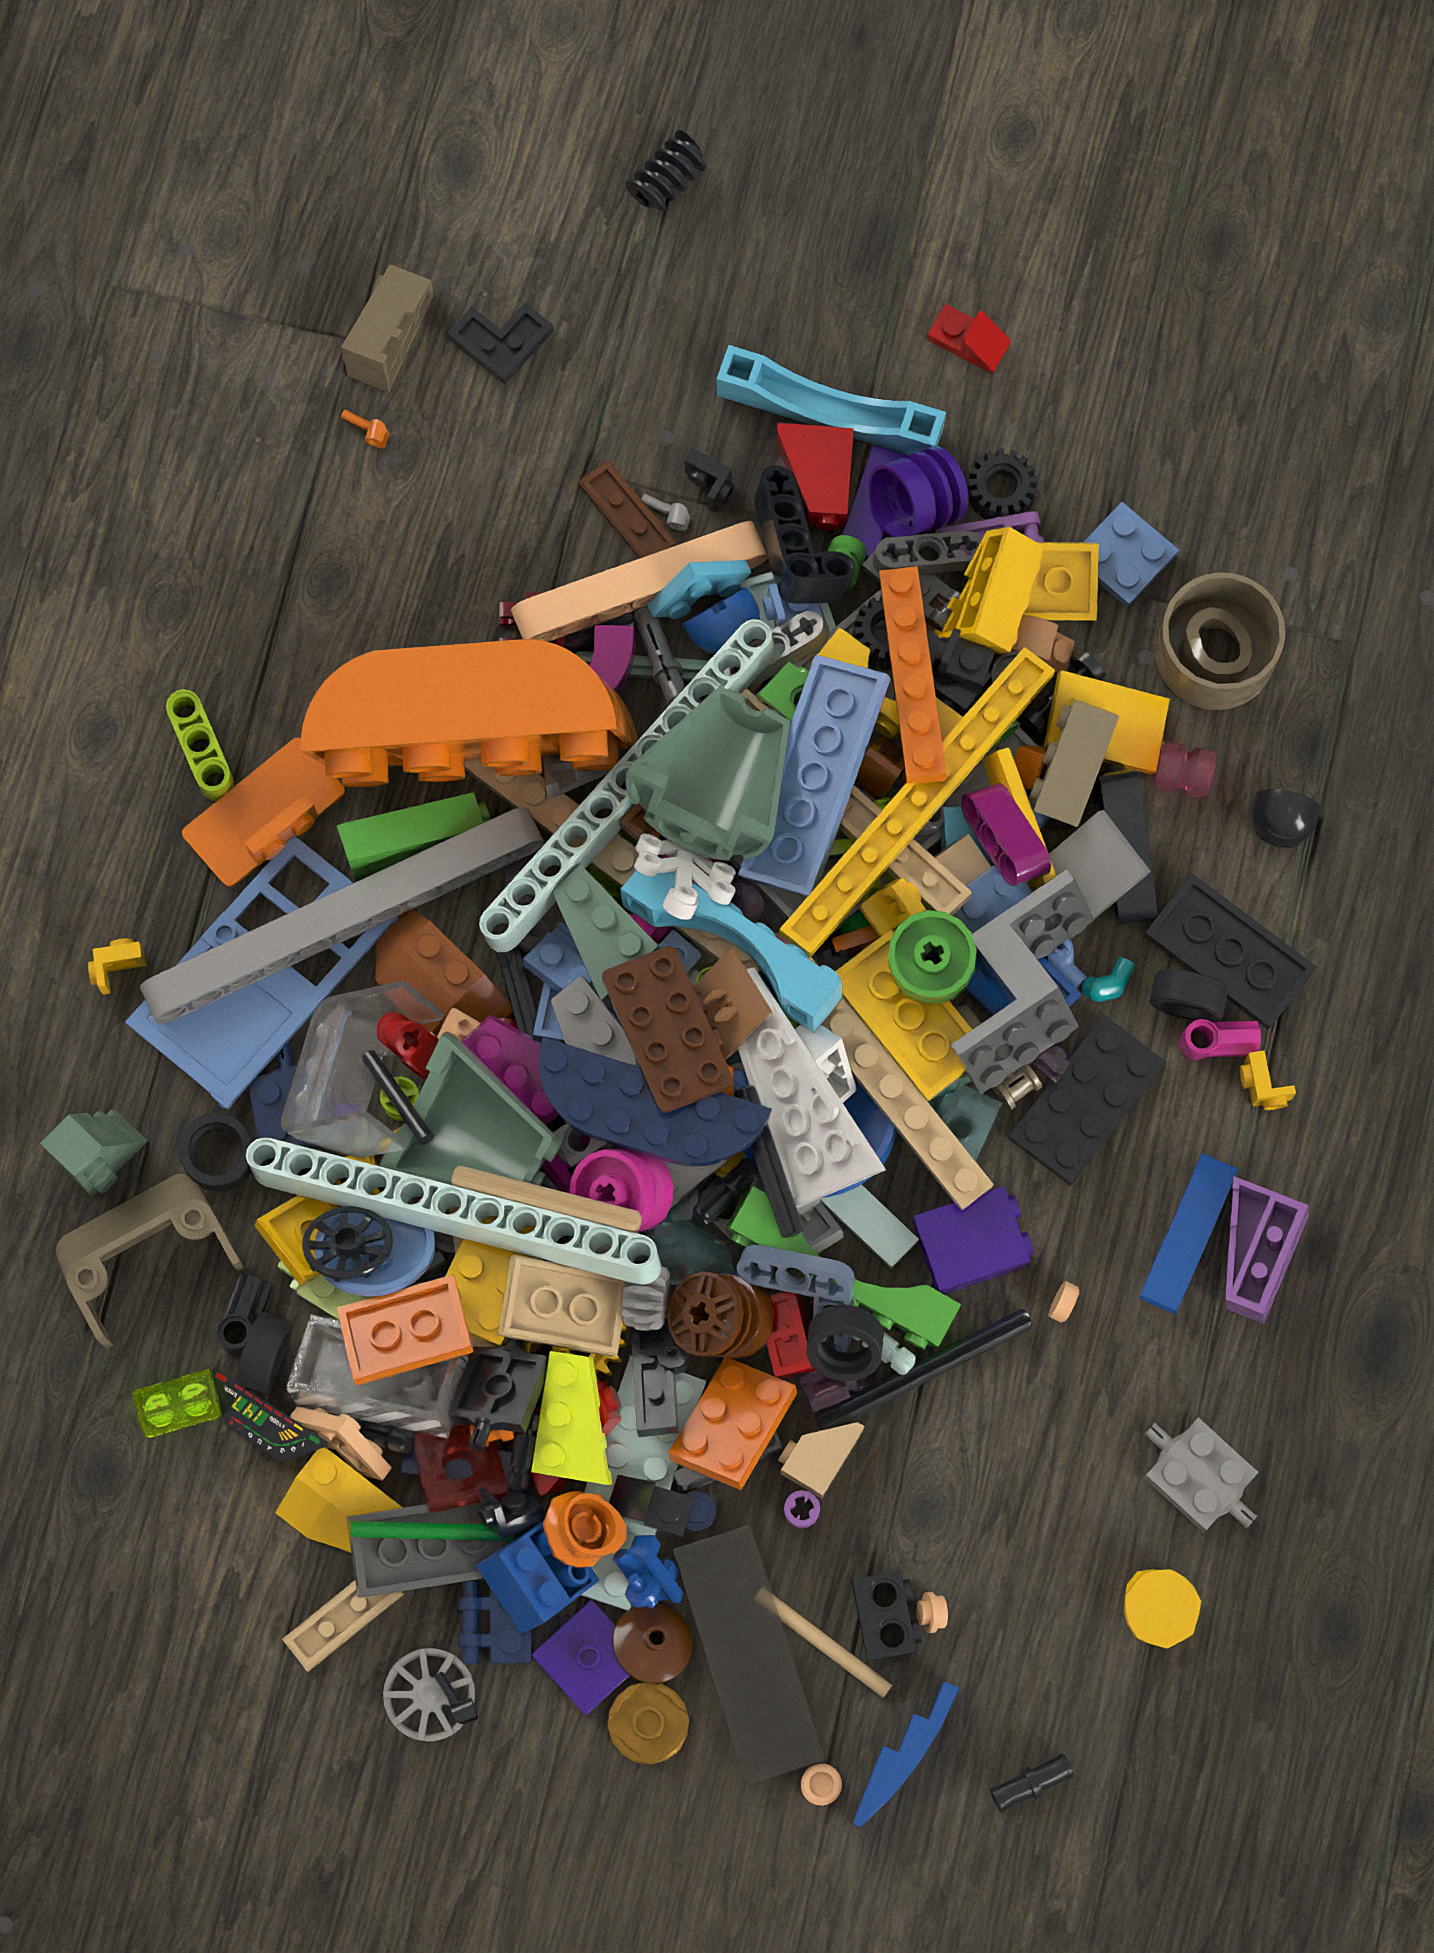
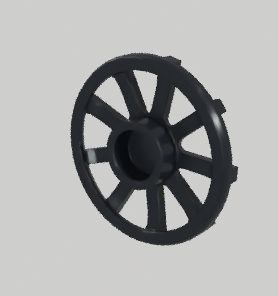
M355 1206L339 1207L321 1214L306 1229L302 1240L303 1254L310 1269L313 1272L317 1271L324 1276L333 1278L335 1282H340L341 1279H354L362 1276L364 1278L370 1277L371 1272L378 1269L386 1260H389L393 1245L392 1232L388 1223L377 1213ZM347 1213L364 1214L365 1217L357 1227L348 1224ZM340 1214L341 1226L334 1230L323 1223V1220ZM373 1220H376L383 1228L377 1233L363 1236V1232ZM316 1228L331 1238V1240L311 1241L310 1237ZM385 1239L383 1250L365 1245ZM331 1249L330 1252L318 1259H315L310 1251ZM359 1254L373 1256L376 1259L366 1265ZM339 1257L336 1270L323 1266L334 1258ZM352 1259L358 1269L344 1271L347 1260Z

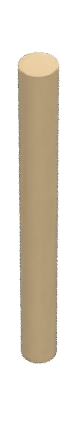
M764 1587L756 1594L753 1599L755 1602L884 1698L892 1687L891 1683Z

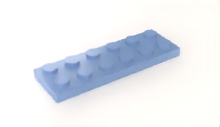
M815 654L789 728L774 837L764 852L753 858L743 859L738 874L741 878L804 897H808L820 883L891 679L886 673Z

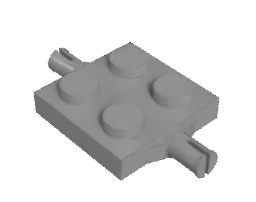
M1199 1417L1184 1433L1173 1439L1156 1422L1144 1434L1162 1452L1158 1457L1157 1463L1143 1478L1203 1533L1218 1517L1228 1512L1245 1528L1255 1520L1257 1515L1239 1499L1242 1497L1244 1488L1257 1475L1258 1471Z

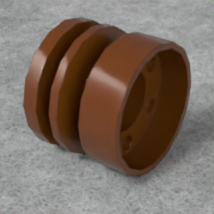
M705 1271L690 1274L677 1284L669 1298L666 1314L669 1332L675 1343L688 1354L731 1359L752 1356L761 1349L772 1332L774 1321L772 1300L765 1287L747 1283L736 1274Z

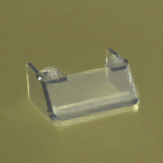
M406 981L330 996L323 1000L315 1009L282 1114V1129L297 1140L357 1158L405 1150L407 1142L367 1112L376 1079L362 1061V1056L370 1050H374L381 1060L382 1057L394 1055L393 1052L378 1040L376 1034L377 1024L385 1014L398 1012L406 1016L410 1021L423 1024L442 1020L444 1012Z

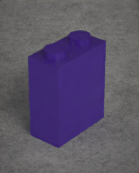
M1004 1186L984 1193L962 1211L955 1203H951L913 1217L912 1225L919 1239L918 1242L935 1290L945 1295L1028 1267L1030 1263L1029 1256L1034 1254L1033 1246L1028 1233H1020L1016 1218L1021 1217L1017 1201L1013 1194L1007 1196Z

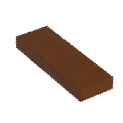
M609 460L603 462L578 481V486L639 559L678 545L676 540Z

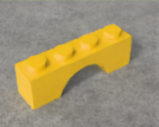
M839 627L817 655L868 669L870 649ZM884 696L874 727L887 738L891 739L894 737L901 742L896 701ZM936 698L941 739L943 741L963 717Z

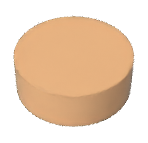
M1064 1281L1051 1304L1048 1317L1060 1323L1065 1322L1077 1301L1079 1287Z
M815 1764L809 1767L801 1779V1790L804 1797L810 1803L819 1806L828 1805L835 1801L842 1789V1780L835 1768L827 1764Z

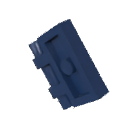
M463 1581L462 1597L458 1598V1611H462V1634L458 1635V1647L462 1648V1664H478V1648L490 1647L491 1664L532 1663V1629L521 1634L491 1588L490 1597H478V1581ZM478 1611H490V1634H478Z

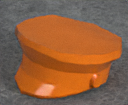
M573 1491L551 1499L543 1522V1528L553 1556L566 1565L582 1568L593 1567L603 1556L616 1553L627 1540L626 1524L620 1513L610 1503L602 1499V1495L597 1493Z

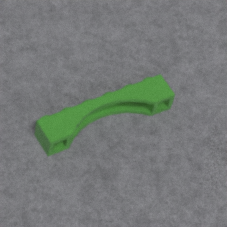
M754 1186L747 1188L725 1228L726 1231L733 1234L730 1239L733 1243L743 1249L750 1245H763L820 1257L807 1243L801 1233L794 1237L783 1238L776 1223L767 1193ZM793 1268V1269H795L796 1271L802 1273L801 1278L805 1277V1275L803 1274L802 1271H800L799 1269ZM856 1279L854 1283V1306H860L872 1313L879 1320L883 1328L890 1330L893 1325L906 1332L903 1339L925 1350L927 1345L939 1347L961 1306L960 1303L928 1285L909 1288H886L863 1283Z

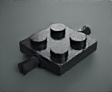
M509 1338L506 1346L497 1348L473 1347L474 1352L469 1357L447 1415L452 1423L475 1427L468 1442V1446L475 1451H478V1449L480 1452L484 1451L489 1434L493 1430L525 1433L546 1380L549 1359L547 1356L530 1354L522 1350L525 1344L524 1340Z

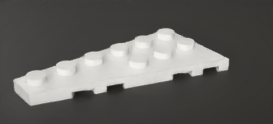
M746 969L773 1013L738 1048L749 1085L756 1087L761 1105L772 1108L768 1125L796 1207L806 1205L885 1171L886 1169L756 969Z

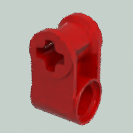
M398 1012L385 1014L377 1024L376 1034L378 1040L399 1057L400 1061L407 1068L426 1080L430 1071L425 1068L439 1039L421 1024L410 1021L406 1016Z

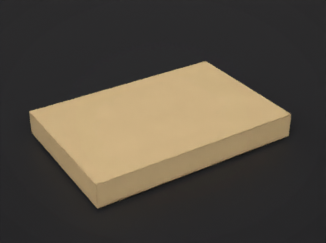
M512 1255L510 1257L498 1336L616 1357L623 1323L621 1312L625 1281L559 1263Z

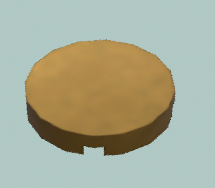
M643 1682L629 1686L617 1696L609 1711L608 1729L613 1744L623 1756L636 1763L652 1765L668 1760L680 1750L688 1735L689 1717L685 1703L674 1690L661 1683Z

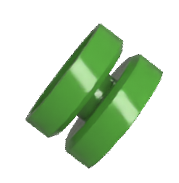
M927 910L911 915L897 927L890 940L888 961L894 983L905 996L919 1003L938 1005L954 1000L967 989L975 973L977 949L972 933L960 919L946 912ZM929 953H936L939 955L940 962L934 965L931 960L925 961V957Z

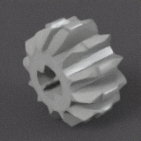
M661 1266V1273L652 1283L642 1285L625 1281L621 1312L625 1326L633 1327L635 1330L650 1331L661 1329L664 1325L671 1293V1279L667 1267Z

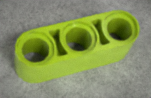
M178 690L171 694L167 700L166 709L202 794L211 801H218L234 787L233 776L200 699L190 690ZM190 705L195 707L194 713L187 718L176 716L178 710L183 706ZM199 739L210 741L207 749L202 752L191 750L193 743ZM213 773L224 775L223 781L217 786L205 784L208 776Z

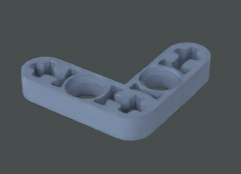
M750 1245L742 1252L737 1264V1272L744 1281L757 1286L814 1297L813 1318L817 1313L824 1310V1306L827 1305L854 1306V1272L843 1262L763 1245ZM786 1268L799 1269L805 1277H793L787 1272ZM839 1333L834 1334V1341H831L830 1336L822 1341L829 1348L839 1352H847L853 1335Z

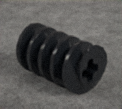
M677 130L675 138H670L665 142V149L660 148L657 150L654 156L655 159L650 158L647 160L644 169L637 170L634 174V179L626 181L628 192L644 207H654L664 212L666 205L662 198L665 197L673 202L676 200V195L672 190L673 187L682 192L687 189L682 177L684 176L688 180L694 181L697 177L692 167L694 166L700 171H704L707 168L702 159L703 154L700 147L686 132Z

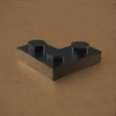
M526 303L517 310L501 329L471 307L447 333V336L453 344L505 385L554 332L553 324Z

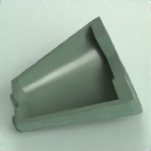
M719 686L630 765L626 774L628 795L633 804L639 803L646 811L643 818L650 826L682 848L702 856L727 861L730 860L732 855H742L745 860L758 856L767 849L774 837L790 720L780 716L779 713L772 709L755 711L747 706V700L743 695Z
M449 1031L444 1032L425 1068L430 1073L414 1104V1108L434 1137L428 1144L421 1145L405 1123L393 1135L379 1166L453 1185L451 1184V1179L457 1166H464L541 1186L546 1174L540 1170L546 1160L553 1161L561 1147L562 1141L556 1138V1135L454 1034Z

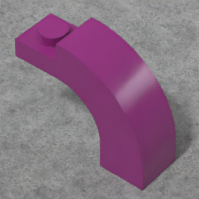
M595 625L594 654L589 666L617 694L625 686L632 670L636 651V631L634 626Z

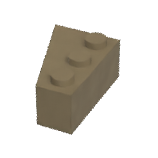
M391 264L384 275L380 274L378 276L370 299L341 346L342 361L345 363L349 377L384 391H390L434 296L430 279Z
M1072 698L1070 706L1063 705L1056 724L1057 727L1061 728L1056 743L1050 741L1042 761L1043 764L1048 765L1043 780L1036 778L1028 799L1035 802L1033 811L1078 827L1118 722L1119 716L1117 714Z

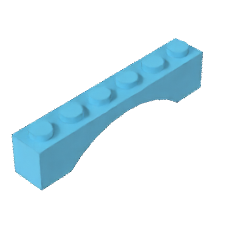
M728 345L717 376V396L810 425L854 428L853 438L906 455L932 446H938L944 428L946 415L944 411L912 401L881 400L839 391L799 376L773 362L766 356Z
M636 870L621 888L623 906L652 926H677L698 929L717 935L740 948L766 974L784 1014L812 1033L817 1030L841 1000L842 981L834 970L826 965L819 967L808 959L806 953L794 944L786 945L777 939L774 932L763 923L757 922L754 924L745 918L742 911L730 902L727 905H723L713 901L708 896V893L695 881L692 882V888L698 893L697 899L699 904L692 918L688 920L669 914L663 907V902L669 890L675 888V872L657 873L656 876L651 877Z

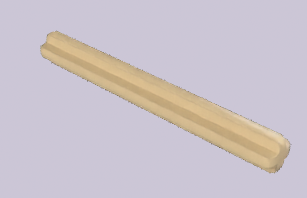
M457 1166L451 1179L453 1186L638 1233L642 1222V1216L636 1210L464 1166Z

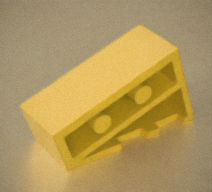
M1011 527L986 531L964 573L965 576L969 577L959 599L952 596L947 605V608L951 609L952 612L942 631L935 629L933 633L940 638L943 636L950 639L955 627L961 630L960 638L995 650L994 655L1010 653L1018 638L1017 630L1023 612L1029 604V593L1034 578L1041 566L1040 559L1044 546Z

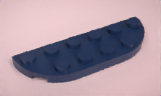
M542 1038L539 1051V1072L542 1086L554 1111L566 1124L583 1135L677 1165L691 1167L708 1166L720 1163L721 1160L747 1149L763 1132L772 1114V1108L721 1092L663 1113L657 1108L640 1067L549 1038Z

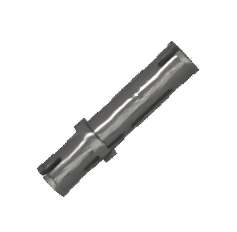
M647 606L637 610L633 615V619L637 624L644 647L653 666L652 677L654 682L660 685L666 699V704L669 706L685 688L682 679L683 669L681 664L673 657L658 617L653 618ZM653 636L655 637L656 642H657V644H658V647H659L658 650H657L656 645H655V643H654ZM665 666H666V668H667V670H668V672H669V675H670V677H671V680H669V678H668V676H667V673H666V671H665Z

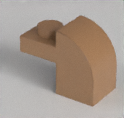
M1022 615L1017 630L1018 638L1011 651H1021L1026 647L1055 669L1053 677L1057 678V673L1060 671H1068L1075 641L1058 633V625L1053 622L1030 615ZM996 654L993 656V659L997 660L1003 654Z

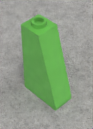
M473 792L337 825L354 879L358 881L491 819L485 802L477 804Z

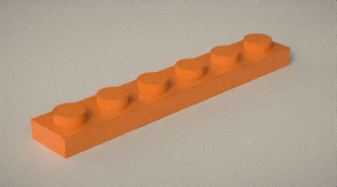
M918 566L880 570L879 579L907 783L917 784L946 781V768Z

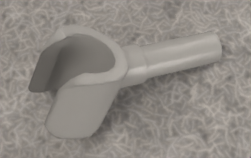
M647 494L643 495L641 500L646 505L668 515L666 525L669 528L681 532L687 530L690 515L683 504L673 503L670 505Z

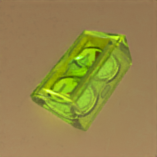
M210 1369L132 1391L137 1420L145 1438L215 1419L222 1414Z

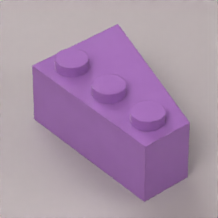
M1235 1176L1233 1177L1226 1307L1227 1310L1264 1324L1309 1217V1208L1307 1204Z

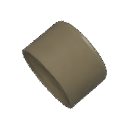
M1222 572L1206 574L1193 579L1180 588L1171 599L1157 635L1155 657L1163 681L1177 697L1198 708L1226 710L1245 704L1258 695L1268 683L1282 653L1285 642V623L1282 612L1275 599L1264 587L1242 575ZM1207 629H1219L1228 632L1239 644V658L1230 663H1217L1209 658L1204 651L1199 634Z

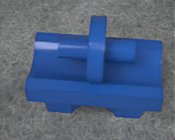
M654 1535L635 1536L630 1549H619L613 1557V1561L629 1582L625 1596L633 1607L647 1606L648 1608H653L657 1601L664 1599L671 1600L673 1603H680L684 1594L675 1582L679 1572L678 1567L667 1558L659 1559L657 1557L661 1544Z

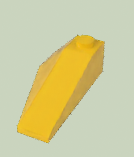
M324 1447L316 1450L296 1476L275 1513L308 1539L351 1553L346 1517L402 1507Z

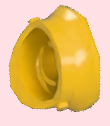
M1172 1569L1137 1571L1126 1587L1124 1601L1126 1623L1136 1639L1167 1649L1193 1635L1199 1616L1201 1600L1194 1586L1184 1576Z

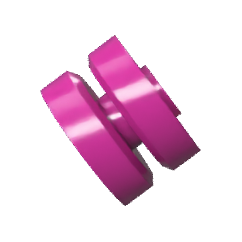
M618 1147L588 1154L577 1165L570 1181V1194L640 1212L642 1222L639 1233L655 1228L666 1218L673 1202L674 1185L669 1168L663 1160Z

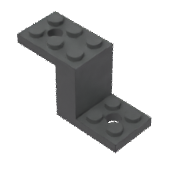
M1067 869L972 934L976 951L988 974L1011 1003L951 1044L971 1082L980 1094L989 1088L1001 1084L1005 1077L1021 1066L1033 1062L1040 1053L1053 1044L1065 1040L1072 1031L1079 1027L1059 987L1038 961L1039 958L1049 955L1055 947L1071 936L1081 933L1087 925L1094 921L1076 880Z

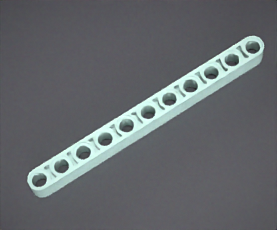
M752 619L743 623L484 911L479 925L491 949L497 952H507L516 947L556 902L552 891L580 864L586 869L620 831V821L636 805L632 803L627 790L620 788L626 782V774L630 765L700 704L697 702L700 697L710 695L719 686L729 691L741 693L770 663L775 655V645L771 629L766 622ZM754 639L765 640L759 647L748 646L749 642ZM729 667L740 669L735 675L726 676L722 674ZM609 808L613 810L607 818L599 819L595 817L596 813L601 809ZM577 837L587 838L586 842L580 847L574 848L569 846L570 842ZM550 866L561 867L559 873L554 876L548 877L543 875ZM530 894L535 896L533 902L529 905L521 906L517 904L524 895ZM505 923L509 925L507 931L503 934L493 935L491 933L498 924Z
M272 1138L256 1139L247 1148L246 1159L255 1179L266 1187L342 1207L355 1206L368 1209L384 1218L635 1284L645 1285L652 1283L661 1273V1263L656 1245L651 1238L645 1235ZM270 1158L274 1159L271 1164L260 1166L263 1161ZM311 1168L307 1174L297 1175L302 1169ZM340 1178H348L347 1181L341 1185H333L335 1181ZM385 1187L384 1191L380 1194L370 1195L375 1188ZM414 1197H423L417 1204H407ZM450 1207H460L459 1210L453 1214H444L445 1211ZM487 1217H498L493 1223L482 1224V1221ZM526 1226L535 1227V1229L528 1234L519 1233V1231ZM563 1236L573 1237L566 1244L556 1243ZM601 1246L611 1247V1249L604 1254L594 1253L595 1250ZM638 1256L650 1257L645 1263H632Z

